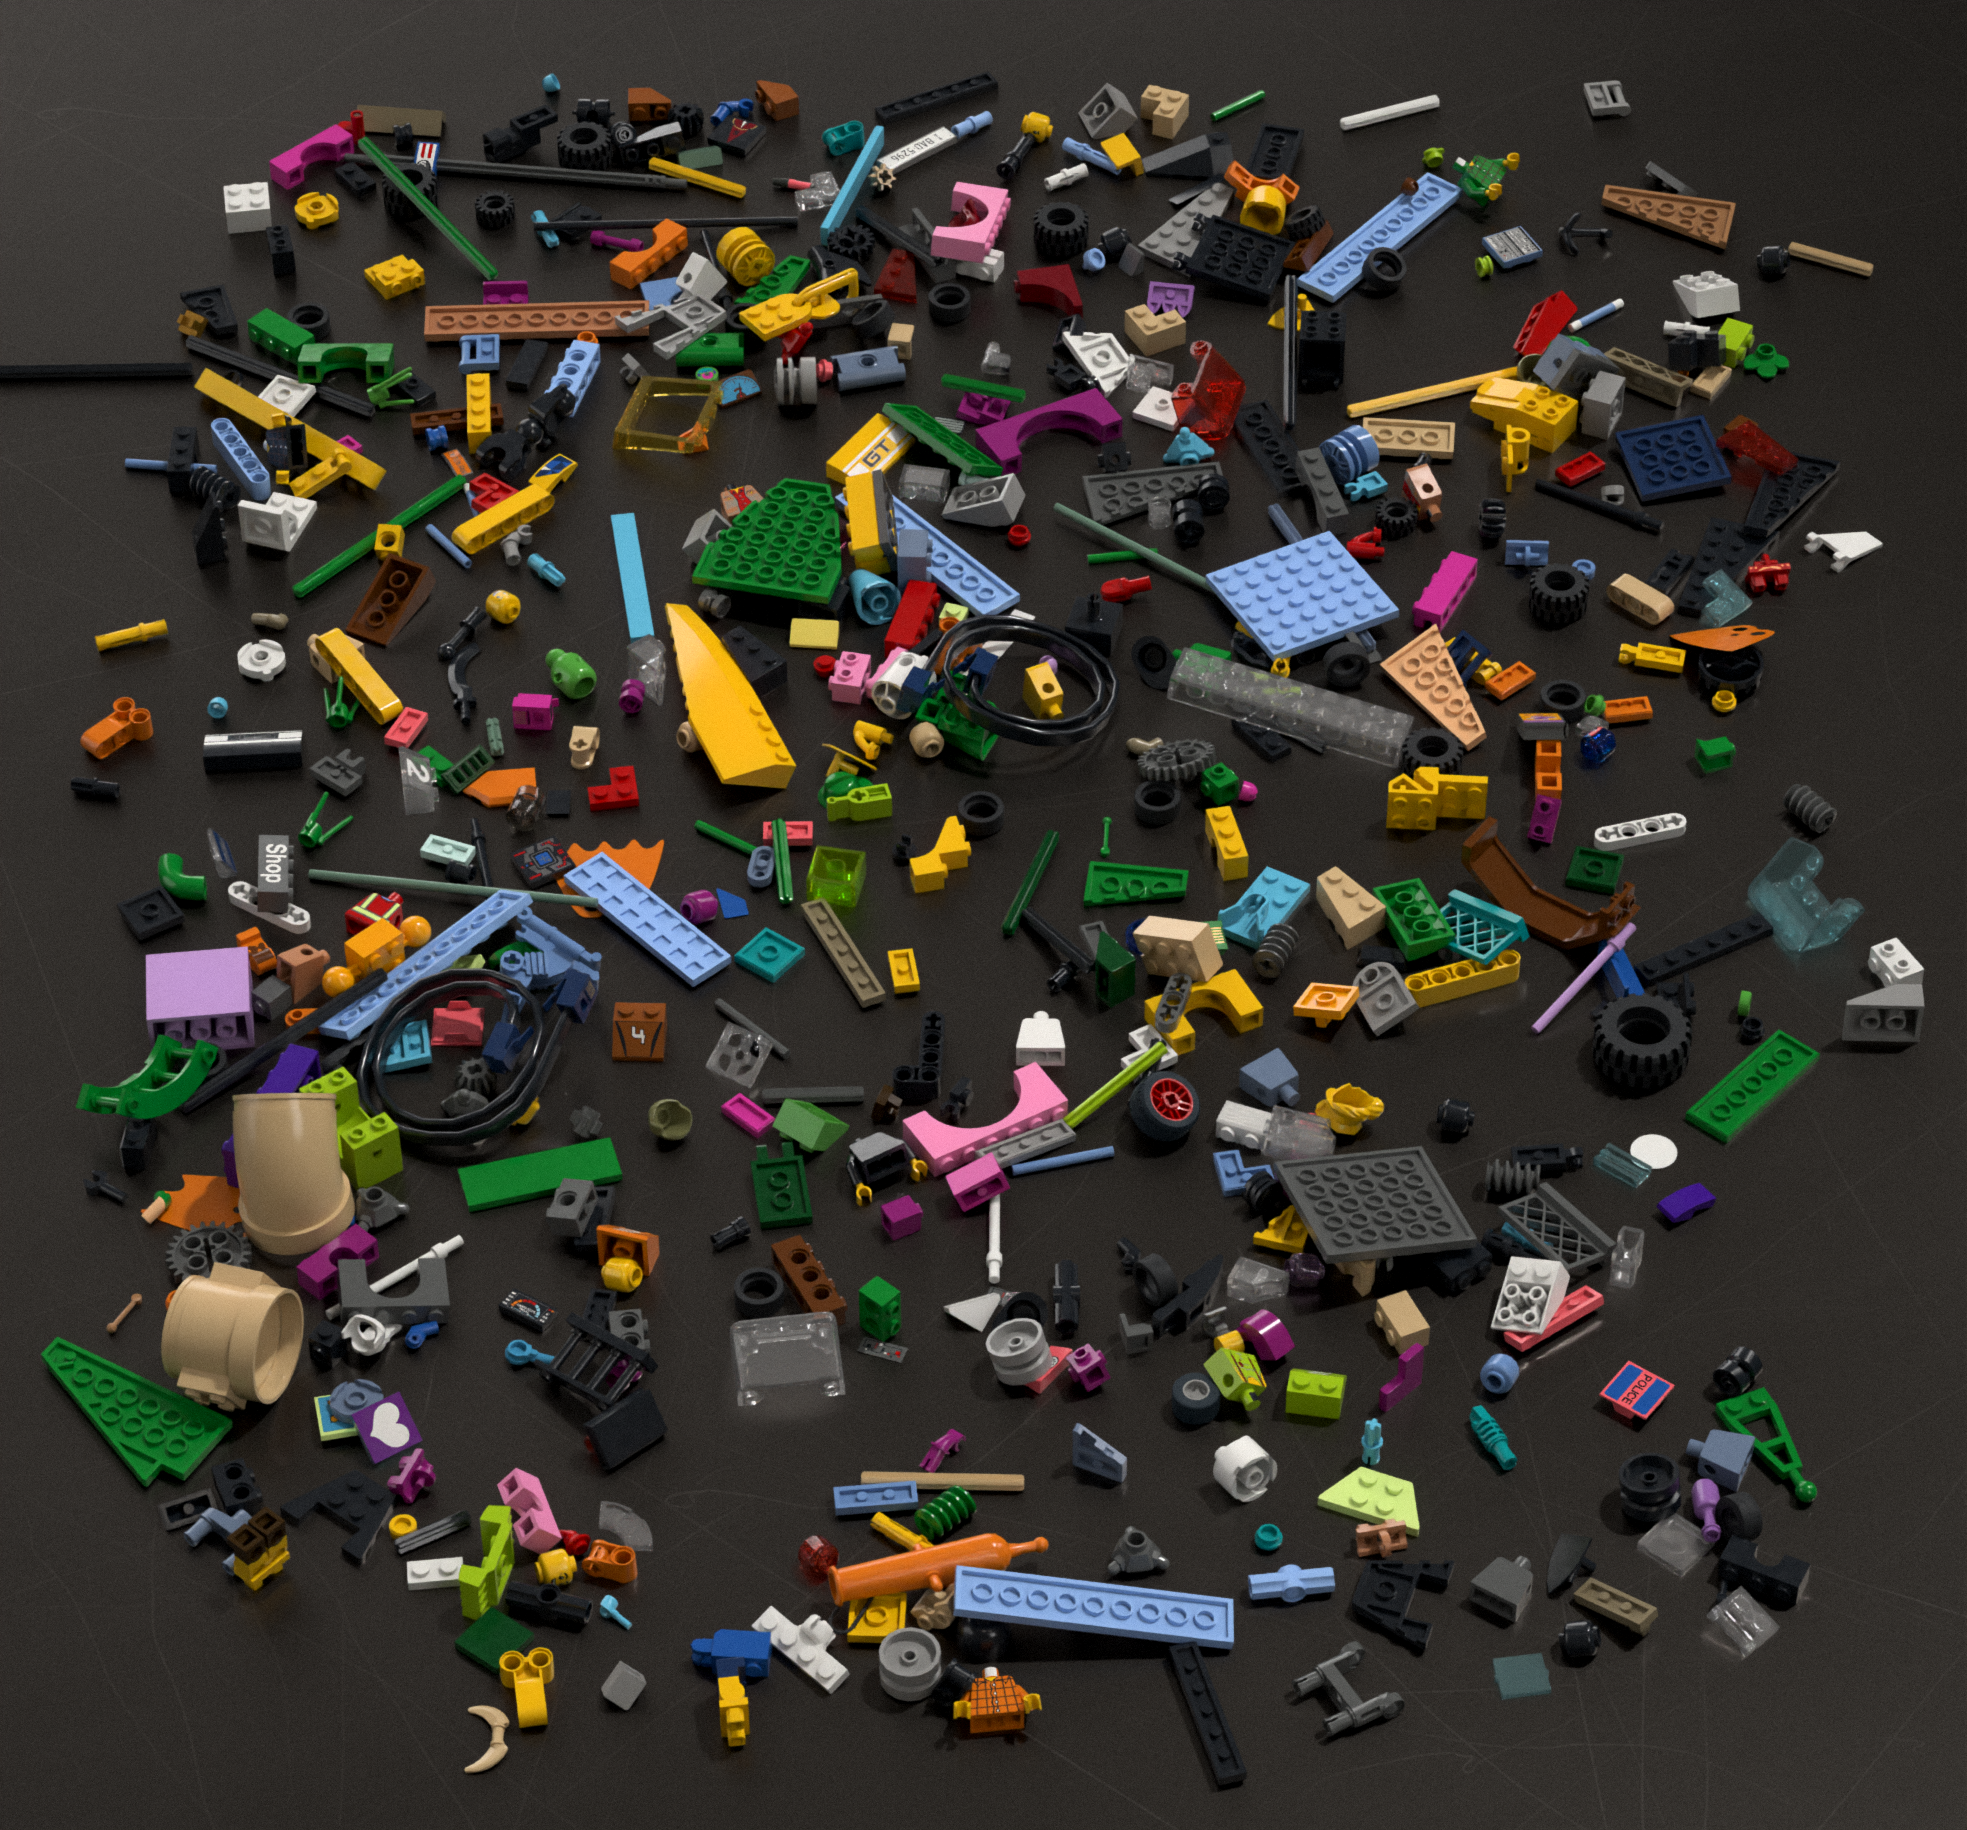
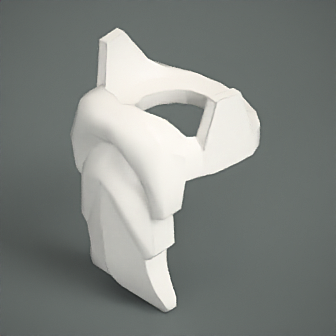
M355 1315L350 1318L341 1335L343 1339L351 1337V1347L355 1352L370 1356L382 1351L386 1343L390 1341L394 1334L401 1330L402 1326L400 1324L382 1325L372 1317ZM367 1322L372 1327H368L364 1332H361L360 1323Z

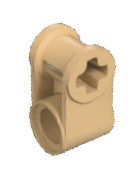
M573 727L569 748L572 751L571 765L574 768L586 769L592 765L596 749L599 746V728Z

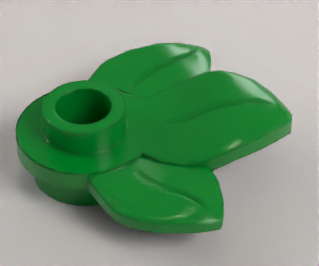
M1761 344L1754 354L1746 356L1744 368L1746 370H1757V374L1760 377L1770 379L1775 377L1777 369L1789 368V361L1785 356L1777 354L1773 345Z

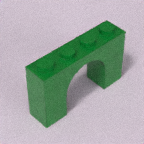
M394 343L303 344L297 361L298 382L321 383L324 374L328 371L339 368H358L366 371L367 383H382L389 379L395 365Z

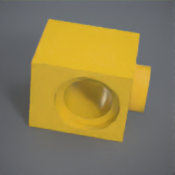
M378 524L374 548L378 559L385 561L389 553L402 557L405 538L402 526ZM394 542L392 546L385 547L386 543Z

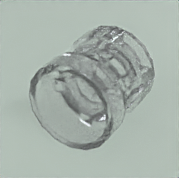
M1159 496L1150 499L1148 502L1149 526L1155 529L1168 527L1171 524L1170 500Z

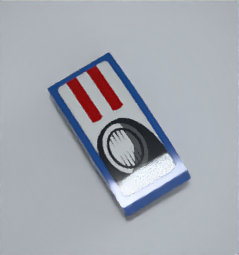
M418 142L414 163L417 165L422 164L425 167L431 168L435 176L437 174L440 143Z

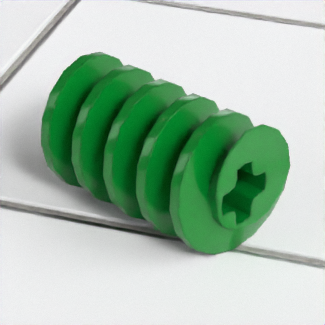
M951 1486L948 1491L941 1493L931 1503H927L923 1509L915 1512V1524L923 1536L933 1541L934 1535L937 1537L943 1536L944 1530L950 1531L952 1524L958 1525L960 1518L967 1519L969 1516L968 1512L974 1514L977 1511V1507L968 1492L959 1486Z

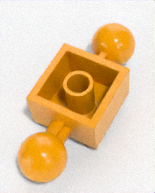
M410 916L401 923L398 930L384 918H381L344 943L347 968L335 966L328 969L322 978L324 991L327 995L334 998L378 968H382L388 974L405 961L404 947L418 948L429 941L431 937L430 924L423 917Z

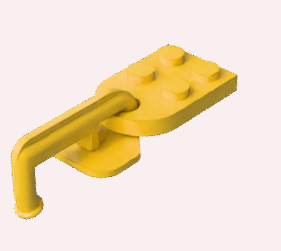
M849 268L806 287L799 294H782L740 312V321L761 339L767 341L799 327L810 319H826L840 311V304L828 293L849 284V293L846 299L858 297V272L854 268Z

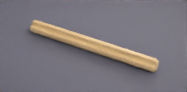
M865 1471L861 1474V1485L916 1481L917 1489L948 1490L951 1486L956 1485L964 1490H1024V1476L1017 1474Z

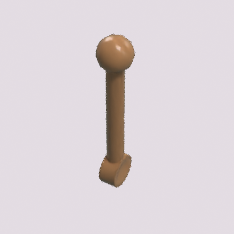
M140 1294L132 1295L130 1304L113 1323L107 1325V1332H116L117 1325L135 1305L142 1303V1296Z

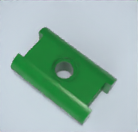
M705 333L676 354V367L744 366V333Z

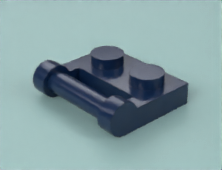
M1464 630L1458 634L1447 648L1458 673L1475 652L1479 651L1477 656L1460 675L1465 688L1467 687L1466 683L1482 663L1493 655L1490 650Z

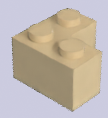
M1149 85L1141 96V118L1153 120V135L1173 139L1189 116V94Z
M1143 304L1125 310V333L1147 357L1185 344L1186 321L1176 310L1155 316Z

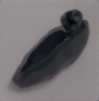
M1235 632L1231 640V650L1237 659L1245 662L1249 667L1262 671H1271L1274 662L1255 639L1246 637L1243 632Z

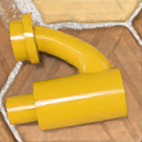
M860 720L856 722L853 730L855 742L866 753V759L875 760L879 755L880 746L876 745V743L880 745L883 742L891 744L894 735L887 733L885 728Z

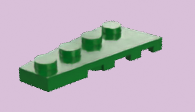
M1090 861L1083 901L1084 907L1186 896L1189 870Z

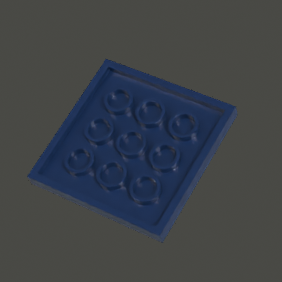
M1704 415L1615 433V441L1642 502L1731 484V475Z

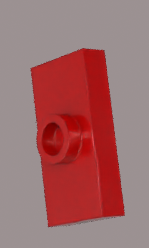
M1590 451L1555 469V476L1571 487L1605 470L1606 463Z

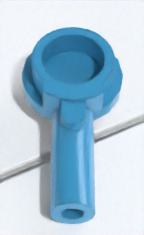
M514 1340L505 1349L506 1360L514 1365H522L529 1361L534 1362L536 1359L549 1365L555 1357L539 1353L523 1340Z

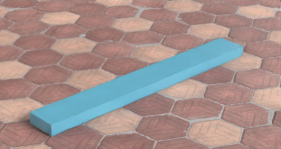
M876 126L822 223L820 227L822 245L827 246L829 233L835 232L834 228L840 227L884 145L883 126Z
M634 513L611 515L631 644L655 642Z

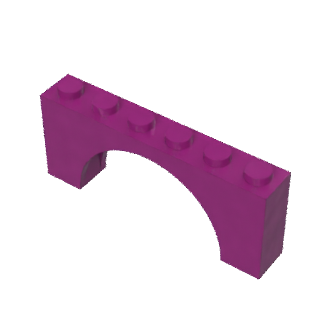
M1097 388L976 429V448L1003 467L1001 476L1012 473L1016 474L1022 472V453L1019 451V447L1027 438L1035 433L1054 428H1070L1089 433L1102 443L1122 437L1123 419Z

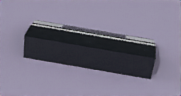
M303 730L206 734L203 749L205 771L302 766Z

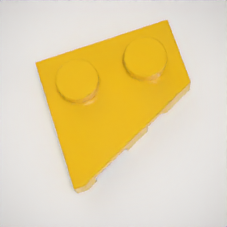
M1290 1205L1280 1216L1275 1217L1269 1222L1267 1229L1262 1233L1256 1232L1254 1234L1253 1244L1302 1255L1310 1234L1295 1207Z

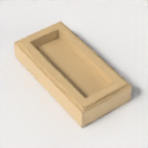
M1723 365L1720 367L1707 366L1693 382L1690 392L1711 399L1731 376L1732 369Z

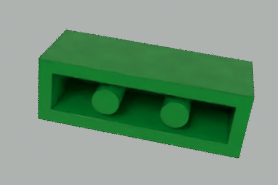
M265 308L247 321L249 339L295 365H298L297 361L303 344H315V338L312 333L268 308Z

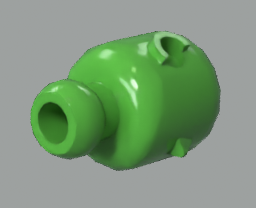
M552 649L549 651L545 662L551 669L552 682L570 699L578 700L589 695L597 681L594 669L577 653H565L562 649Z

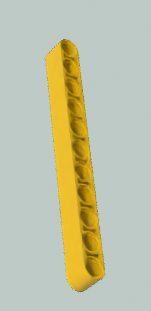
M207 368L204 369L194 386L200 392L267 430L274 429L271 414L284 413V415L289 416L292 419V425L305 424ZM305 424L307 453L324 461L332 456V452L335 449L342 448L352 465L351 470L346 475L372 490H376L387 470Z

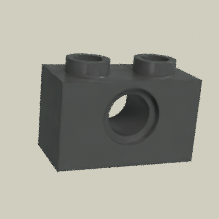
M563 1178L560 1187L555 1191L551 1207L546 1211V1222L549 1223L552 1235L582 1237L598 1201L593 1181Z

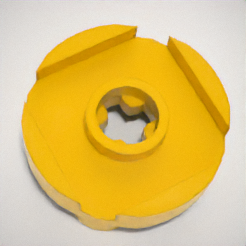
M319 192L305 194L297 200V205L294 207L297 220L306 224V227L309 229H316L320 225L335 222L339 218L338 201L334 196L327 193L326 196H320Z

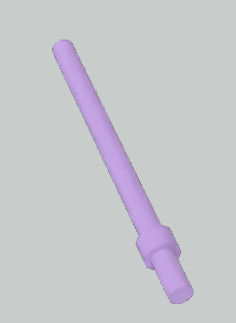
M1629 922L1618 935L1611 937L1607 942L1606 948L1534 1023L1531 1029L1536 1034H1539L1615 952H1619L1626 945L1625 941L1636 930L1634 924Z

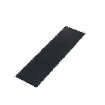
M1219 173L1169 199V201L1178 205L1207 190L1214 184L1226 180L1224 178L1225 175Z

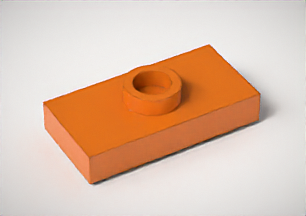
M1518 661L1486 681L1485 689L1502 701L1534 681L1536 673Z
M1647 696L1604 701L1606 708L1602 716L1605 724L1652 719L1653 711Z

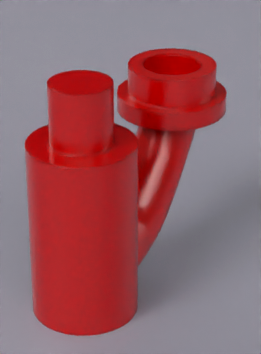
M1374 527V531L1358 535L1351 541H1347V551L1353 558L1374 560L1375 556L1384 557L1385 547H1375L1376 543H1381L1382 529Z

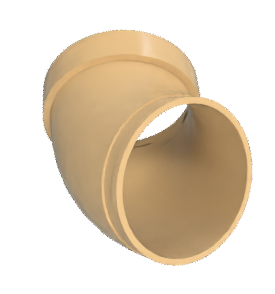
M265 1093L232 1096V1101H234V1153L240 1189L238 1209L246 1236L252 1244L261 1250L279 1255H297L320 1249L345 1231L353 1219L355 1202L349 1179L340 1165L337 1110H335L336 1094Z

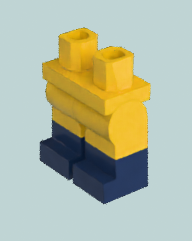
M744 1657L716 1660L721 1737H728V1744L731 1747L745 1745V1735L750 1734Z

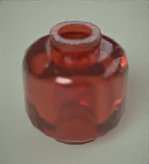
M814 1535L801 1544L798 1551V1559L801 1565L813 1575L824 1576L828 1574L830 1566H837L839 1552L828 1539L821 1535Z

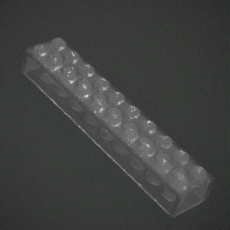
M1184 647L1170 677L1167 699L1314 744H1324L1325 747L1396 769L1402 757V744L1405 738L1411 735L1414 716L1186 647Z

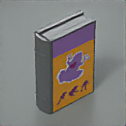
M1559 713L1517 714L1519 719L1517 731L1523 740L1567 739L1569 734L1568 724Z

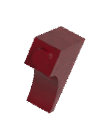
M1069 264L1017 271V280L1013 281L1015 294H1019L1021 302L1047 303L1060 308L1069 316L1079 313L1083 319V304Z

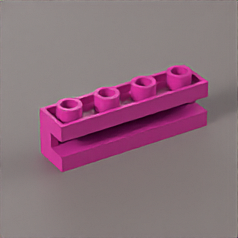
M1451 551L1447 559L1442 560L1438 573L1433 574L1430 585L1423 589L1421 599L1413 605L1412 615H1414L1415 626L1423 628L1428 620L1432 622V626L1436 624L1439 633H1441L1475 580L1478 559Z

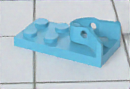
M1267 866L1235 905L1225 910L1220 909L1218 921H1222L1223 934L1230 939L1258 949L1270 926L1278 923L1284 924L1310 892V884Z

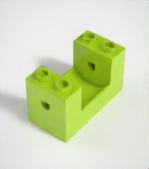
M344 1067L299 1088V1093L336 1094L335 1110H337L340 1165L347 1175L349 1182L356 1190L359 1188L367 1189L403 1170L398 1126L385 1112L370 1118L363 1111L359 1104L357 1081Z

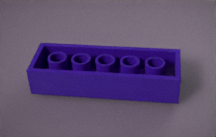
M290 1043L286 1051L280 1054L274 1070H270L267 1081L263 1087L258 1089L256 1094L299 1093V1088L321 1078L319 1052ZM232 1134L230 1139L224 1142L221 1154L224 1156V1173L227 1177V1184L239 1188Z

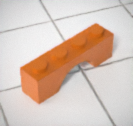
M666 218L652 229L653 246L640 252L623 251L610 261L611 280L629 289L634 288L688 246L687 228Z

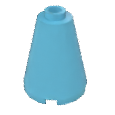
M865 569L853 571L848 581L859 617L871 625H880L891 620V616L897 611L901 601L900 591L893 583Z

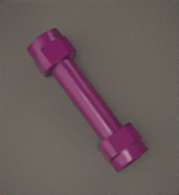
M593 230L590 236V243L596 246L607 244L629 249V252H640L644 248V242L639 239L632 238L629 241L605 235V232L600 230Z

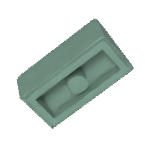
M718 146L675 153L678 165L690 169L723 163L721 148Z

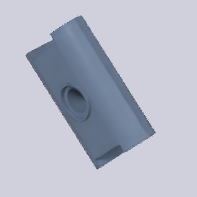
M897 345L830 356L833 374L837 373L839 392L906 380L904 363H898Z

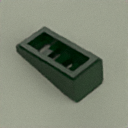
M479 744L440 777L456 795L487 771L495 761ZM467 761H469L472 764V766L477 770L476 772L467 763ZM460 766L466 772L469 778H467L466 775L461 771V769L459 768ZM454 772L457 775V777L462 781L461 785L451 773Z

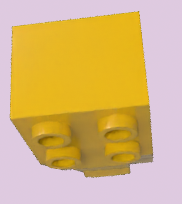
M1494 377L1492 380L1485 381L1477 389L1476 396L1470 401V409H1472L1473 413L1494 421V429L1505 434L1506 425H1511V428L1526 429L1530 433L1531 445L1553 453L1576 430L1578 401L1539 384Z

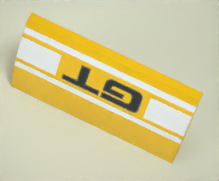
M877 413L826 462V477L846 485L845 477L867 472L872 473V471L880 469L885 474L916 443V439L910 433L905 432L900 425Z

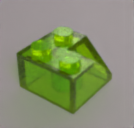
M817 845L806 878L807 901L824 897L828 904L856 907L866 876V852Z

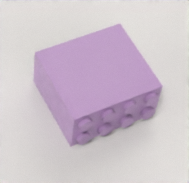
M248 947L146 955V1016L151 1051L158 1035H166L183 1043L181 1048H187L190 1045L196 1044L198 1039L216 1044L223 1048V1050L254 1047V1016L251 994L253 984Z

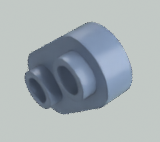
M760 846L752 852L747 869V880L754 887H765L771 883L775 871L774 849L769 846Z

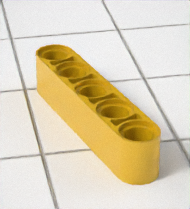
M538 484L530 485L458 526L453 531L451 539L468 554H474L515 531L519 526L525 525L548 512L553 507L555 498Z
M334 628L315 638V646L320 655L339 677L342 676L344 678L343 682L380 725L401 715L403 706L400 700L339 628Z
M1507 949L1503 950L1487 965L1469 959L1410 975L1405 979V984L1417 1005L1421 1008L1517 981L1521 957L1518 952Z

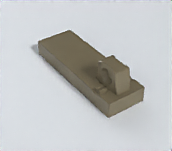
M1594 1578L1587 1580L1574 1593L1576 1603L1625 1626H1629L1632 1632L1634 1631L1641 1636H1645L1650 1631V1624L1658 1617L1656 1607Z

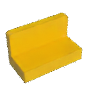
M1124 133L1101 142V147L1118 170L1130 166L1136 176L1144 173L1141 156Z

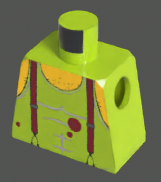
M1221 1347L1203 1364L1226 1399L1243 1403L1247 1411L1255 1410L1260 1406L1261 1402L1258 1396L1266 1389L1267 1385L1254 1355Z

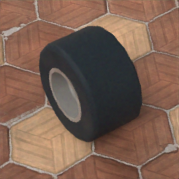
M1189 1373L1175 1381L1172 1387V1411L1178 1419L1191 1425H1202L1210 1422L1217 1416L1220 1410V1390L1212 1377L1203 1373Z

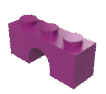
M357 1224L353 1225L330 1243L322 1246L319 1251L308 1259H304L296 1267L299 1285L318 1300H322L337 1289L338 1260L365 1259V1266L367 1267L379 1258L377 1239Z

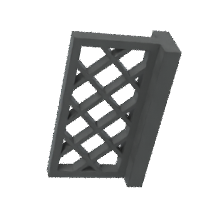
M1547 1182L1538 1185L1537 1192L1498 1207L1497 1214L1549 1260L1560 1261L1568 1274L1599 1263L1602 1267L1611 1263L1616 1243ZM1533 1203L1535 1208L1528 1207V1205ZM1511 1211L1522 1213L1523 1217L1513 1215ZM1527 1215L1541 1217V1221L1527 1218ZM1545 1219H1549L1552 1223L1545 1222ZM1526 1226L1538 1228L1540 1232L1531 1231ZM1545 1230L1559 1233V1235L1554 1236L1545 1234L1544 1232ZM1563 1234L1567 1235L1570 1239L1563 1238ZM1544 1242L1557 1244L1558 1248L1548 1246ZM1562 1246L1576 1248V1252L1564 1250ZM1584 1250L1587 1254L1580 1253V1251ZM1562 1257L1576 1260V1262L1568 1264Z

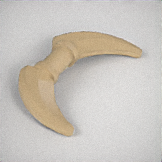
M490 1706L468 1708L469 1713L484 1718L490 1724L492 1741L490 1742V1748L484 1756L464 1769L466 1773L481 1772L493 1767L508 1751L503 1738L505 1728L509 1726V1720L503 1712Z

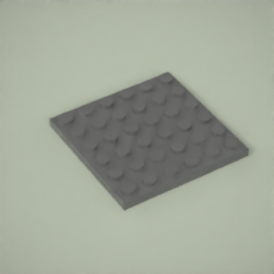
M1422 1146L1276 1161L1274 1163L1276 1176L1326 1264L1476 1247L1477 1238Z

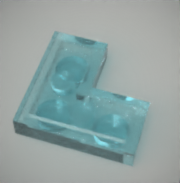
M1722 569L1706 578L1702 583L1715 598L1714 601L1703 608L1702 613L1716 628L1721 627L1748 609L1752 604V601Z

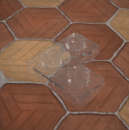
M831 171L810 175V183L814 185V188L795 191V200L800 211L832 206L840 192Z
M1130 354L1127 367L1126 389L1148 394L1151 381L1171 385L1174 365Z

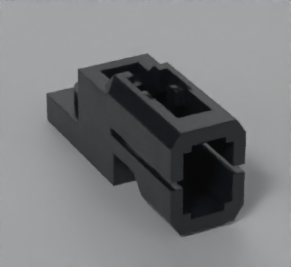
M544 104L510 119V127L502 129L498 127L484 133L483 144L485 145L483 147L485 157L491 163H501L526 152L528 148L540 144V129L558 122V114L547 104Z

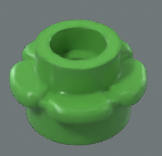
M1593 694L1588 696L1584 704V711L1593 718L1603 714L1606 708V703L1603 701L1604 697Z

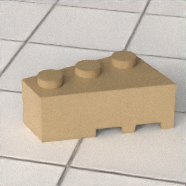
M1335 866L1317 877L1316 899L1327 918L1332 920L1337 934H1340L1343 938L1347 950L1385 928L1386 906Z

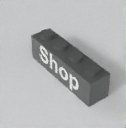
M259 835L257 912L288 913V903H293L294 845H289V835Z

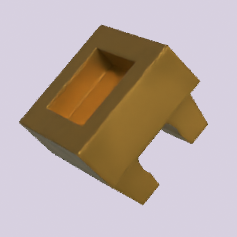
M186 310L185 315L180 314L177 320L180 324L178 331L189 336L193 335L201 338L208 319Z

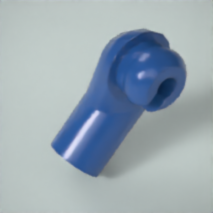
M437 1321L412 1326L405 1338L406 1345L412 1349L418 1348L426 1336L439 1333Z

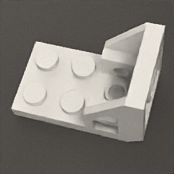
M273 492L266 505L241 500L238 504L242 541L290 552L316 511V501Z

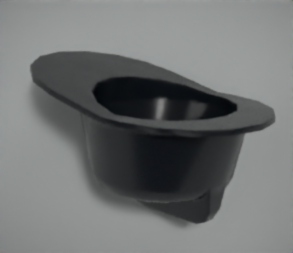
M1144 636L1138 639L1131 651L1135 667L1150 687L1155 689L1170 687L1176 681L1179 674V667L1175 657L1167 645L1158 637Z
M1033 1292L1016 1294L995 1317L991 1332L1005 1322L1020 1318L1033 1319L1043 1327L1048 1318V1309L1045 1301L1041 1296Z

